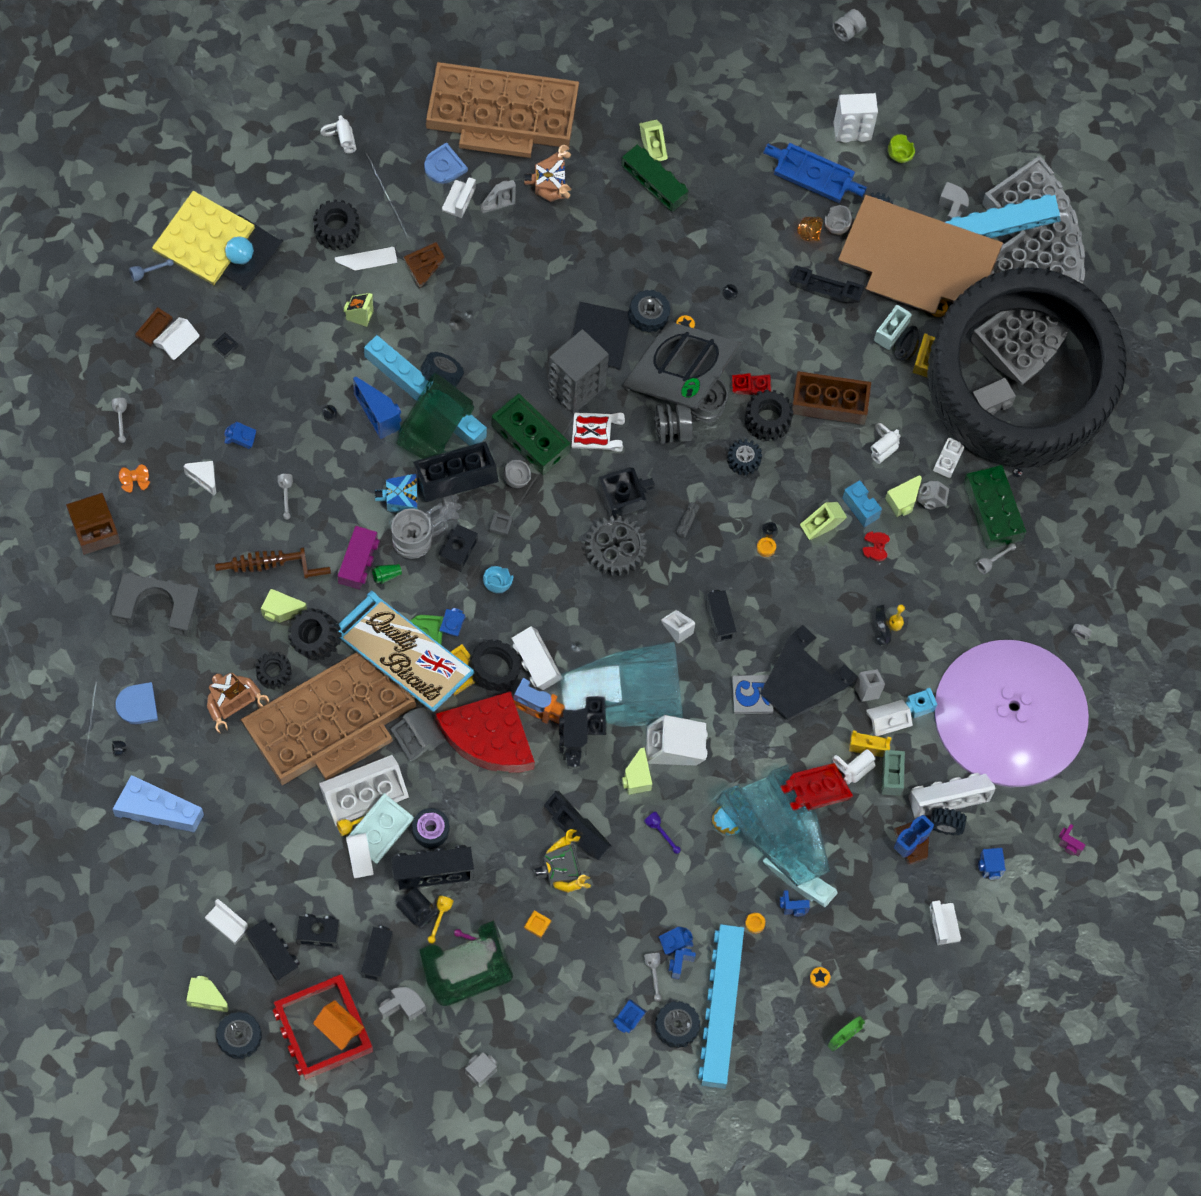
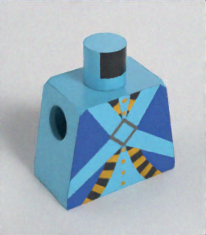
M416 474L387 479L386 490H375V501H387V511L399 513L404 509H417Z

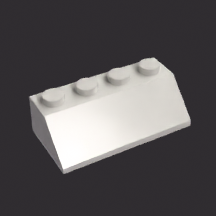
M393 755L319 783L335 826H337L336 822L339 820H353L367 814L384 793L395 802L409 798L399 765Z
M975 773L965 779L957 777L951 779L950 782H935L925 788L924 786H917L912 789L908 797L914 818H917L921 815H931L934 808H949V810L990 802L995 786L986 774L980 775V773Z

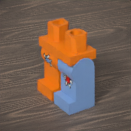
M523 678L514 694L516 708L542 719V722L548 724L549 720L559 724V717H563L565 705L557 702L558 696L554 694L550 696L545 691L539 692L529 687L530 681Z

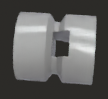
M851 9L844 17L839 18L833 23L835 34L844 42L849 41L855 34L866 28V21L863 15L856 9Z

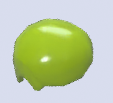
M897 134L892 137L888 145V154L898 163H907L912 160L915 154L914 143H910L906 135Z

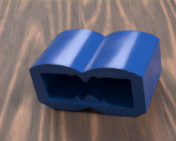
M925 815L917 817L912 822L910 828L900 833L894 849L903 857L911 855L917 845L923 843L929 837L934 824Z

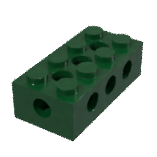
M519 393L491 416V426L542 476L570 453L571 443Z

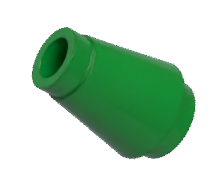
M399 564L378 565L372 569V575L375 583L383 584L402 575V570Z

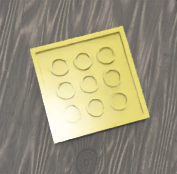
M192 191L152 249L159 255L173 260L180 267L215 285L231 262L225 253L227 242L233 237H244L247 239L255 227L252 223Z

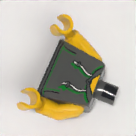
M573 829L568 830L566 836L559 839L546 851L543 866L534 867L536 879L548 877L551 887L554 886L555 889L567 893L579 890L581 887L588 889L591 886L588 883H584L590 877L581 875L574 843L571 844V841L577 842L580 840V836L572 837L573 833L577 831Z

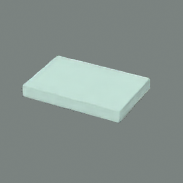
M384 793L349 836L366 833L370 858L374 863L378 864L413 822L414 817Z

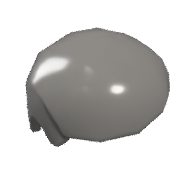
M834 206L830 208L828 216H825V226L832 234L842 235L850 230L853 223L851 211L846 206Z
M512 460L504 467L503 479L512 488H522L530 481L531 470L527 463L521 460Z

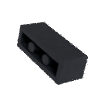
M264 919L245 932L246 938L278 985H281L299 973L298 966L300 963L294 954L291 956L287 951L289 947L285 940L278 938L276 935L278 931L272 922L269 924Z

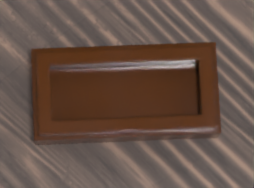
M157 307L136 332L135 337L151 347L153 341L161 335L171 323L173 317Z

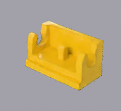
M924 333L912 373L927 377L928 359L935 337Z
M853 730L849 751L862 753L867 749L874 756L883 757L885 750H890L892 737L860 734Z

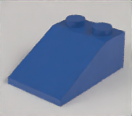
M354 377V395L379 438L382 439L400 430V422L402 420L398 404H394L391 398L363 380Z

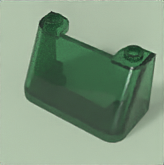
M434 372L403 422L397 435L396 444L422 459L445 453V445L461 419L466 415H471L475 407L473 400Z
M494 920L479 927V938L449 950L443 951L437 945H429L419 949L427 985L440 1005L449 1006L506 984L513 979L512 968Z

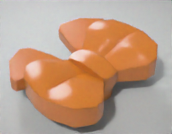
M141 464L136 470L132 471L127 468H122L119 471L121 488L125 492H132L133 481L138 482L141 490L148 488L150 481H148L149 472L145 465Z

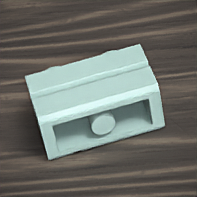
M896 305L876 331L874 341L890 350L910 323L912 314Z

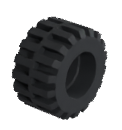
M333 199L334 202L329 200L326 201V205L322 203L319 206L320 209H316L313 216L315 237L327 249L332 247V250H336V248L344 250L345 246L349 248L351 243L354 244L356 238L359 237V214H357L355 207L352 208V204H345L344 200H341V202H338V199ZM332 221H342L346 224L340 229H332L327 226Z
M768 389L764 390V393L759 391L757 396L753 395L751 401L749 400L747 404L745 424H747L748 431L752 430L751 435H757L759 440L765 438V441L770 439L775 441L778 439V436L782 438L791 426L793 417L792 403H789L788 397H783V393L777 394L776 390L769 392ZM764 410H771L779 418L774 421H767L759 413Z
M309 608V612L303 610L301 615L297 614L295 616L297 618L295 621H291L292 628L289 627L288 629L291 635H288V639L292 641L290 644L295 648V651L317 661V658L324 660V656L329 658L332 656V651L336 652L337 648L335 647L340 645L341 641L338 639L342 637V633L339 632L341 630L340 625L337 624L338 622L332 616L321 609ZM321 625L322 633L320 638L316 642L309 644L308 635L314 627Z

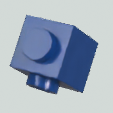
M1002 848L982 850L980 860H978V868L982 872L983 878L989 877L990 880H996L1004 875L1006 869Z

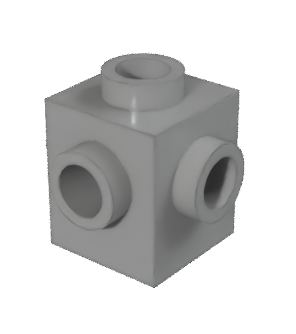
M929 481L928 483L920 484L917 501L927 509L946 506L949 488L939 481Z

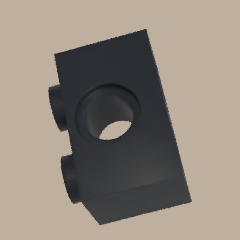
M457 524L454 530H450L447 537L448 542L446 545H442L439 555L440 563L461 572L478 541V533ZM455 545H460L462 548L456 550L453 547Z
M312 914L299 916L296 936L297 945L337 948L340 928L339 920L333 916H324V918H316ZM322 927L324 930L322 933L316 934L313 932V929Z

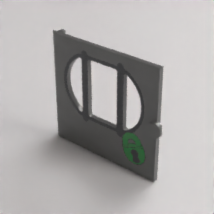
M667 321L622 387H625L627 391H630V389L697 409L714 383L722 375L723 370L741 346V342ZM680 339L663 365L658 368L657 359L661 350L670 342ZM689 339L707 344L685 376L667 371ZM715 347L716 358L711 367L704 373L693 377L711 349Z

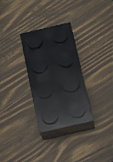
M486 441L413 461L416 479L426 502L499 482L497 467Z
M459 845L455 849L448 850L446 848H438L433 852L420 850L410 855L399 853L395 857H391L395 891L474 881L471 847H466V845Z

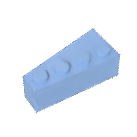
M132 775L113 807L115 817H126L135 821L141 820L155 825L161 824L191 832L196 831L204 816L201 807Z

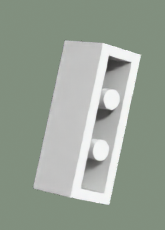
M531 626L512 637L515 643L513 648L517 651L518 655H521L523 659L521 663L526 671L529 670L531 674L530 681L534 687L545 690L563 679L537 629Z

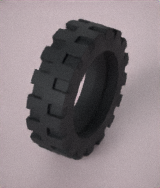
M490 639L487 642H481L479 646L475 647L469 658L468 666L473 669V680L478 682L480 687H486L490 691H493V689L502 691V689L506 690L513 685L519 676L522 666L520 656H517V651L514 648L512 649L508 643L504 644L500 640L493 641V639ZM486 654L500 656L508 664L509 674L503 677H495L488 674L481 666L480 658Z

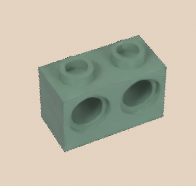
M885 750L882 758V795L901 796L904 789L905 751Z

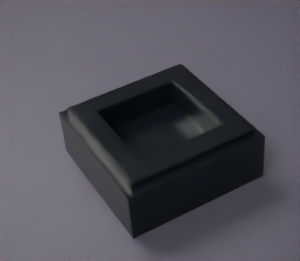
M224 332L212 344V347L224 358H227L239 345Z

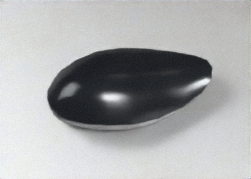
M916 326L908 327L899 336L894 351L897 359L906 360L915 353L919 344V332Z
M880 605L876 608L875 617L881 632V636L877 637V641L880 646L891 642L892 633L885 614V607Z

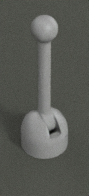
M115 398L111 400L113 410L118 413L120 432L118 441L124 443L126 438L123 434L122 412L127 408V400L125 398Z
M291 474L278 475V485L284 489L285 513L283 518L285 520L291 517L288 512V488L293 483V476Z
M1014 543L1009 544L1008 548L992 559L982 558L978 560L976 567L982 574L988 573L992 569V562L1010 550H1015L1016 545Z
M650 953L644 955L645 964L652 969L655 989L654 1000L660 1002L662 996L659 994L656 967L659 966L661 960L660 953Z

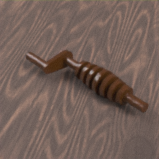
M304 547L300 548L301 552L288 554L278 550L279 555H275V551H271V556L267 555V551H263V557H260L259 551H255L256 558H252V553H248V559H245L243 554L240 555V560L238 561L237 557H233L231 562L215 564L216 571L232 569L235 573H239L238 568H242V572H246V567H249L250 572H254V566H257L258 572H262L261 565H265V570H269V564H272L274 569L277 568L276 563L280 562V566H284L286 561L302 559L305 579L331 574L330 567L307 570Z

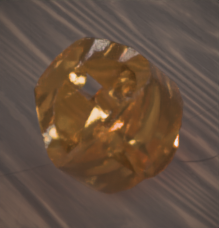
M804 217L797 226L798 234L804 241H820L823 219L820 217Z

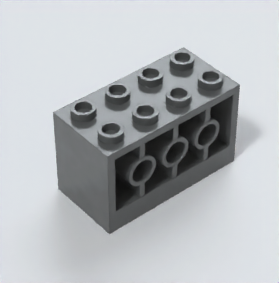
M583 329L549 357L548 393L552 398H557L561 402V406L573 415L606 387L609 354Z

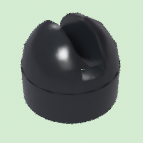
M728 284L724 287L723 297L726 300H734L737 297L738 290L735 285Z
M325 406L322 410L323 418L326 421L335 420L337 418L335 406Z
M768 522L763 525L762 532L765 537L773 539L778 534V528L775 523Z
M112 741L114 757L122 756L126 753L127 749H122V747L127 746L125 742Z

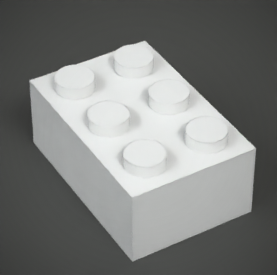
M876 93L839 95L834 119L836 142H865L872 140L878 114Z

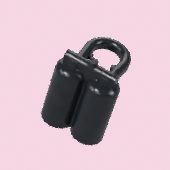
M416 887L396 904V907L409 921L420 929L425 924L431 923V919L438 914L431 902Z

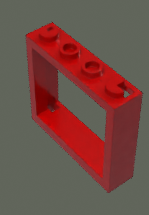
M342 974L274 1002L275 1009L272 1011L276 1021L280 1020L283 1025L280 1031L284 1039L288 1038L290 1045L287 1046L291 1057H296L298 1064H295L299 1076H304L305 1080L373 1052L372 1044L365 1028H363L361 1033L357 1035L361 1046L307 1068L283 1008L337 986L347 1012L364 1027Z

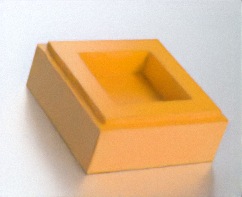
M534 910L524 929L542 938L551 920Z

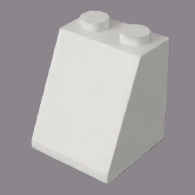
M664 715L648 725L646 733V757L648 764L696 766L705 761L707 757L706 739L708 736L706 723Z

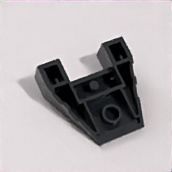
M804 625L790 635L760 693L787 720L807 713L818 706H824L832 700L841 699L854 687L858 676L845 664L834 674L830 675L807 652L813 648L817 637Z

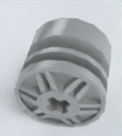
M413 508L404 509L397 513L391 524L392 542L395 551L404 558L415 559L422 557L430 550L432 545V527L429 517L421 510Z

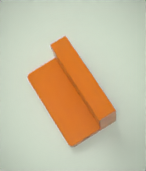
M335 1000L324 1006L313 1022L341 1050L347 1046L353 1037L361 1033L364 1028Z

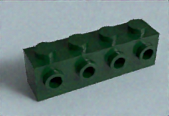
M637 144L622 157L621 166L671 212L675 211L688 199L689 190L687 186L675 179L673 173L664 169L662 164L657 159H653L645 148H641Z

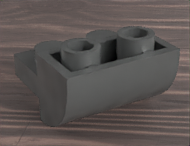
M418 708L403 716V720L390 728L410 761H414L426 751H432L446 741L427 708Z

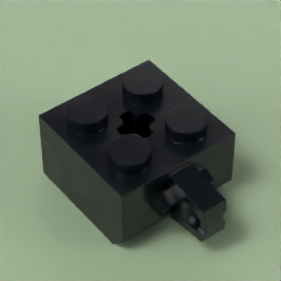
M631 467L598 478V488L610 518L611 516L616 518L646 508L647 499L645 495H647L648 491L655 489L653 478L646 480L638 479L635 469Z
M563 710V717H559V753H563V760H566L568 769H579L580 760L586 756V745L588 744L587 710Z

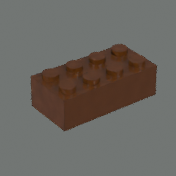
M797 371L792 402L793 414L865 425L871 382Z

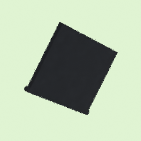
M239 214V217L252 223L255 227L247 238L253 246V256L244 265L230 262L222 275L241 286L242 290L245 291L281 246L283 240H279Z
M579 302L572 337L583 329L609 354L608 367L617 368L620 371L631 320L628 316L629 312Z

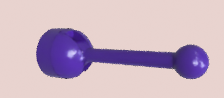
M655 811L644 820L645 824L649 828H657L672 846L673 852L679 854L681 851L680 847L676 846L660 827L661 818Z

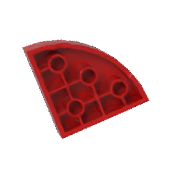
M511 691L436 714V723L446 741L461 757L472 764L496 772L498 770L520 773L534 770L535 761Z

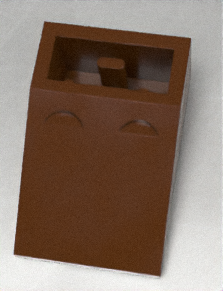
M103 493L66 504L83 555L120 543Z

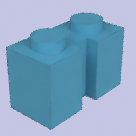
M859 480L844 490L842 499L862 526L866 527L880 518L882 508L874 498L868 499L869 491Z

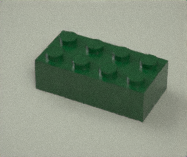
M1000 465L966 474L964 486L987 550L1023 541L1026 529L1003 466Z

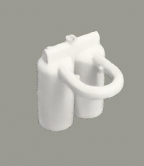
M341 115L336 123L321 128L322 136L339 135L340 144L344 148L345 153L356 151L352 127ZM337 127V130L325 132L327 129Z
M877 423L875 428L882 438L871 446L873 452L871 457L877 464H880L898 449L901 435H899V430L893 432L883 424Z
M867 749L848 765L837 755L832 758L837 768L845 774L844 780L846 784L858 782L876 766L874 755Z

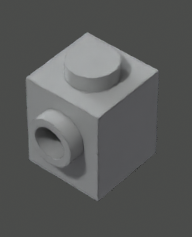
M878 669L860 672L854 687L861 701L879 699L885 683Z
M483 1052L480 1056L476 1054L469 1061L470 1065L465 1068V1074L480 1088L497 1072V1062L491 1055L486 1056Z

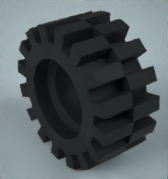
M269 652V655L265 653L263 658L260 657L258 659L259 663H256V674L260 684H264L265 688L270 686L271 689L275 690V687L278 686V689H280L282 684L285 686L287 680L290 681V675H292L291 664L284 654L280 655L279 652H276V654ZM272 664L280 666L281 673L275 677L269 676L266 673L268 666Z

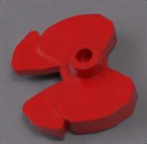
M871 531L867 533L864 539L873 543L874 546L864 547L862 549L863 554L874 561H884L888 556L884 548L890 541L889 536L882 532L873 533Z

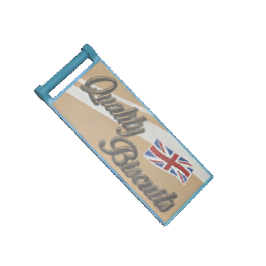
M370 591L367 597L338 624L341 628L339 632L342 633V637L339 639L433 712L474 674L472 668L380 599L373 591ZM372 602L376 603L345 633L342 632Z

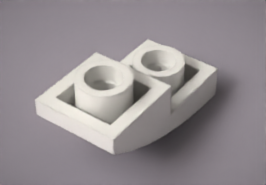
M948 437L933 471L951 478L965 447L960 442Z
M366 833L346 837L354 878L374 875Z

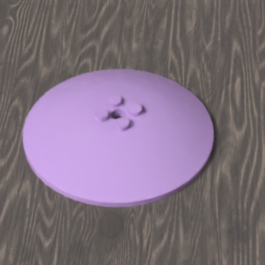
M998 640L971 648L949 666L936 692L935 724L945 749L964 770L970 774H986L992 783L996 785L1025 787L1039 784L1055 777L1075 759L1087 734L1088 705L1078 679L1071 669L1057 656L1031 643L1016 640ZM1009 704H1017L1019 706V710L1012 711L1009 708Z

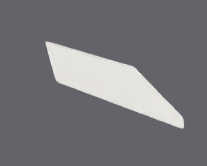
M394 247L335 257V261L353 270H360L397 263V257Z

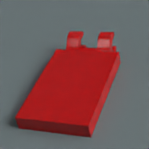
M835 763L793 773L789 777L790 780L786 781L787 784L780 787L784 794L793 790L797 794L796 801L790 803L793 811L803 806H806L809 811L847 801L853 797Z

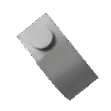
M946 182L938 204L950 209L947 221L954 217H961V214L965 215L969 205V198L965 190L949 182Z
M405 987L391 990L393 999H386L380 1004L381 1007L378 1008L383 1020L401 1009L409 1022L426 1011V1005L419 995L412 989Z

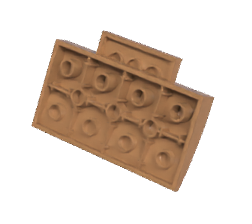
M437 62L426 118V128L461 133L459 148L531 158L533 143L557 147L566 145L569 147L579 82Z
M865 195L839 257V263L872 274L866 287L867 291L935 315L941 299L954 303L957 297L963 294L969 286L992 274L1003 242Z
M356 652L242 718L241 722L281 785H284L315 766L324 779L328 780L393 742L392 736L384 725L415 708L416 703L410 693Z

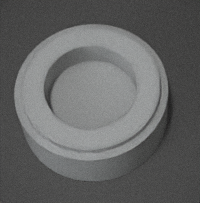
M1075 624L1071 631L1074 636L1084 640L1089 639L1092 633L1089 628L1079 624Z

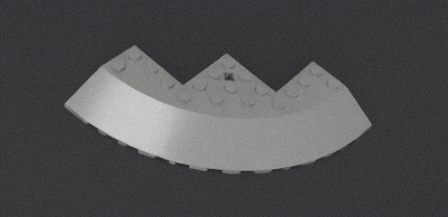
M1040 155L985 193L982 205L987 210L990 208L1000 209L1004 208L1007 204L1014 203L1016 205L1027 199L1036 200L1044 195H1055L1061 221L1011 233L1010 235L1013 238L1002 246L992 274L1012 268H1043L1062 273L1083 284L1085 277V252L1076 212L1072 209L1070 199L1062 189V184L1060 181H1057L1054 172ZM1018 309L999 312L974 330L971 341L995 368L1020 385H1024L1053 357L1066 338L1069 329L1056 319L1042 313Z

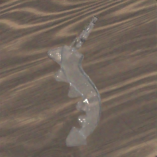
M454 494L442 498L443 505L440 503L425 512L431 521L432 537L448 529L447 520L459 519V514L456 512V510L462 508L461 504L456 503L459 500V496ZM439 509L440 514L431 519L430 514ZM443 522V528L434 532V526Z

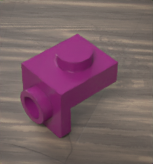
M1070 824L1068 829L1064 827L1058 837L1061 841L1058 845L1064 848L1068 854L1079 857L1085 844L1069 835L1074 826Z

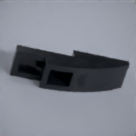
M555 791L544 804L546 809L553 815L552 820L565 833L570 829L577 830L573 833L572 837L580 836V840L576 843L597 860H601L612 847L589 819L583 818L560 791Z

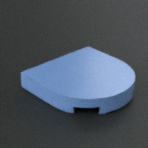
M447 142L429 153L424 164L425 173L428 178L441 184L452 182L468 172L467 166Z
M152 682L129 686L119 693L116 699V710L123 720L130 724L158 721Z

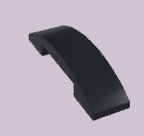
M797 265L794 266L789 279L790 283L809 293L841 302L859 303L865 285L847 280V283H842L812 274L811 269Z

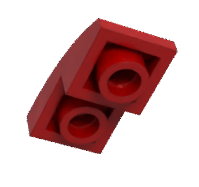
M751 373L732 375L734 394L757 395V392L761 391L764 393V390L768 389L769 392H772L770 374L751 376Z

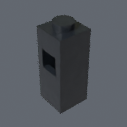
M713 590L706 596V605L716 643L735 639L737 631L726 590Z
M385 926L373 927L361 969L362 978L381 982L393 939V931H390V928Z

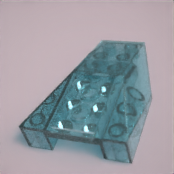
M675 642L614 653L561 675L563 678L560 682L562 703L565 705L564 710H585L586 696H606L607 723L622 727L650 725L664 715L678 718L683 716Z
M787 764L772 770L767 778L743 788L738 784L722 791L716 802L746 838L794 885L799 886L829 873L830 868L815 810L808 811L806 806H803L793 811L790 803L796 801L797 794L794 790L784 794L780 788L782 785L787 784L786 781L790 780L789 777L793 774Z

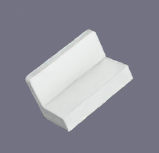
M470 177L466 183L455 180L442 207V211L462 218L476 189V180Z
M179 317L153 343L157 348L164 349L169 357L175 360L199 337V334L187 319Z
M903 700L867 710V715L872 720L873 731L876 736L913 726L910 708Z
M217 899L215 901L216 906L208 913L205 920L236 945L245 935V932L249 930L248 925Z
M933 901L929 908L937 945L960 942L961 937L954 904H941L940 901Z

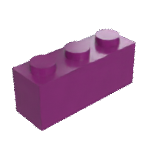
M355 526L337 576L338 584L359 590L362 584H366L368 578L367 569L372 567L374 561L372 554L374 550H378L380 544L376 531Z

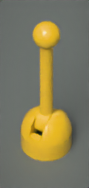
M898 605L897 614L889 618L888 622L893 631L901 630L904 625V620L901 616V613L905 610L904 605Z
M364 817L352 822L348 819L337 821V828L341 836L349 834L353 829V825L360 823Z
M439 895L437 899V908L440 912L432 934L428 937V942L431 944L436 941L435 935L443 912L449 911L453 905L454 900Z

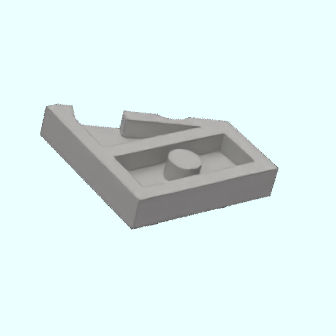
M514 180L502 181L497 184L480 205L481 212L485 213L515 204L516 185Z

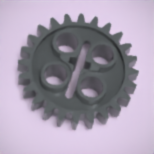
M611 516L610 521L603 518V524L597 521V528L591 527V532L587 533V538L589 539L585 540V545H588L585 547V552H589L587 558L592 559L591 565L597 564V570L604 568V574L609 570L611 571V576L617 571L618 575L621 576L623 570L626 574H629V568L635 570V564L641 565L640 559L645 558L644 553L647 550V547H645L647 540L643 539L645 533H639L641 530L640 526L634 528L635 522L629 524L628 518L623 522L621 521V516L617 520H614V517ZM623 532L625 536L620 537L617 533ZM606 539L608 542L601 543L599 540ZM629 548L632 549L633 552L626 553L624 549ZM613 555L615 559L610 560L606 556Z

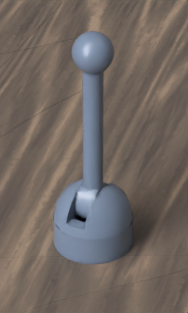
M168 259L164 263L142 269L140 266H133L129 268V272L133 282L142 279L145 272L167 265L172 266L174 261Z

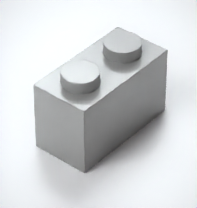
M1006 378L972 392V396L981 407L992 415L1000 409L1006 410L1010 408L1016 397Z

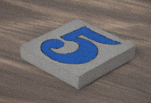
M769 675L732 676L734 714H773V706L760 694Z

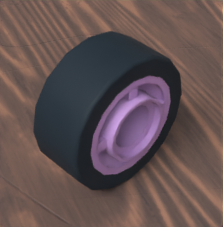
M429 808L422 810L413 820V837L423 847H439L444 844L449 836L450 826L448 818L438 809ZM434 825L436 829L430 832L426 830V827Z

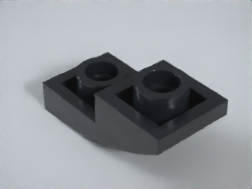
M586 696L585 710H587L588 735H607L606 696Z

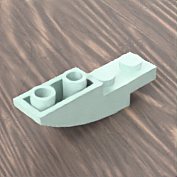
M776 847L763 861L779 878L811 902L814 900L823 907H826L838 894L834 887L807 871L803 864Z

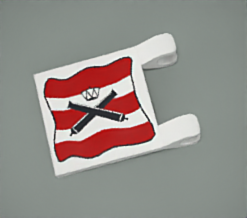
M574 413L572 448L604 449L621 452L623 450L622 441H610L611 423L623 425L625 423V415L623 413Z

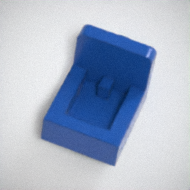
M235 422L226 428L224 443L230 444L234 442L250 449L253 446L256 430Z
M456 608L446 609L440 632L459 637L463 621L466 618L465 614H462L463 611Z
M785 890L782 897L779 898L780 908L784 909V915L794 914V916L799 917L809 912V900L789 901L788 890Z
M677 927L659 936L665 955H671L681 948H691L694 946L692 933L684 927Z
M686 948L676 950L674 960L670 959L669 965L672 978L680 979L683 960L694 962L696 953Z
M629 1000L613 1022L616 1023V1028L621 1032L630 1033L636 1028L647 1011L634 1001Z

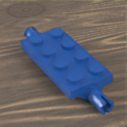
M768 143L763 154L773 157L779 162L774 175L837 203L841 202L847 191L863 197L867 187L852 181L855 171L789 143L786 149L781 150Z

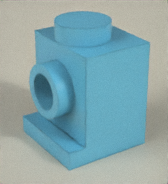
M931 688L908 696L905 702L910 708L913 718L934 712L937 707V702Z

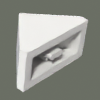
M213 461L187 463L183 466L185 475L212 495L216 494Z
M677 610L661 619L662 624L677 643L682 642L694 633L695 622Z

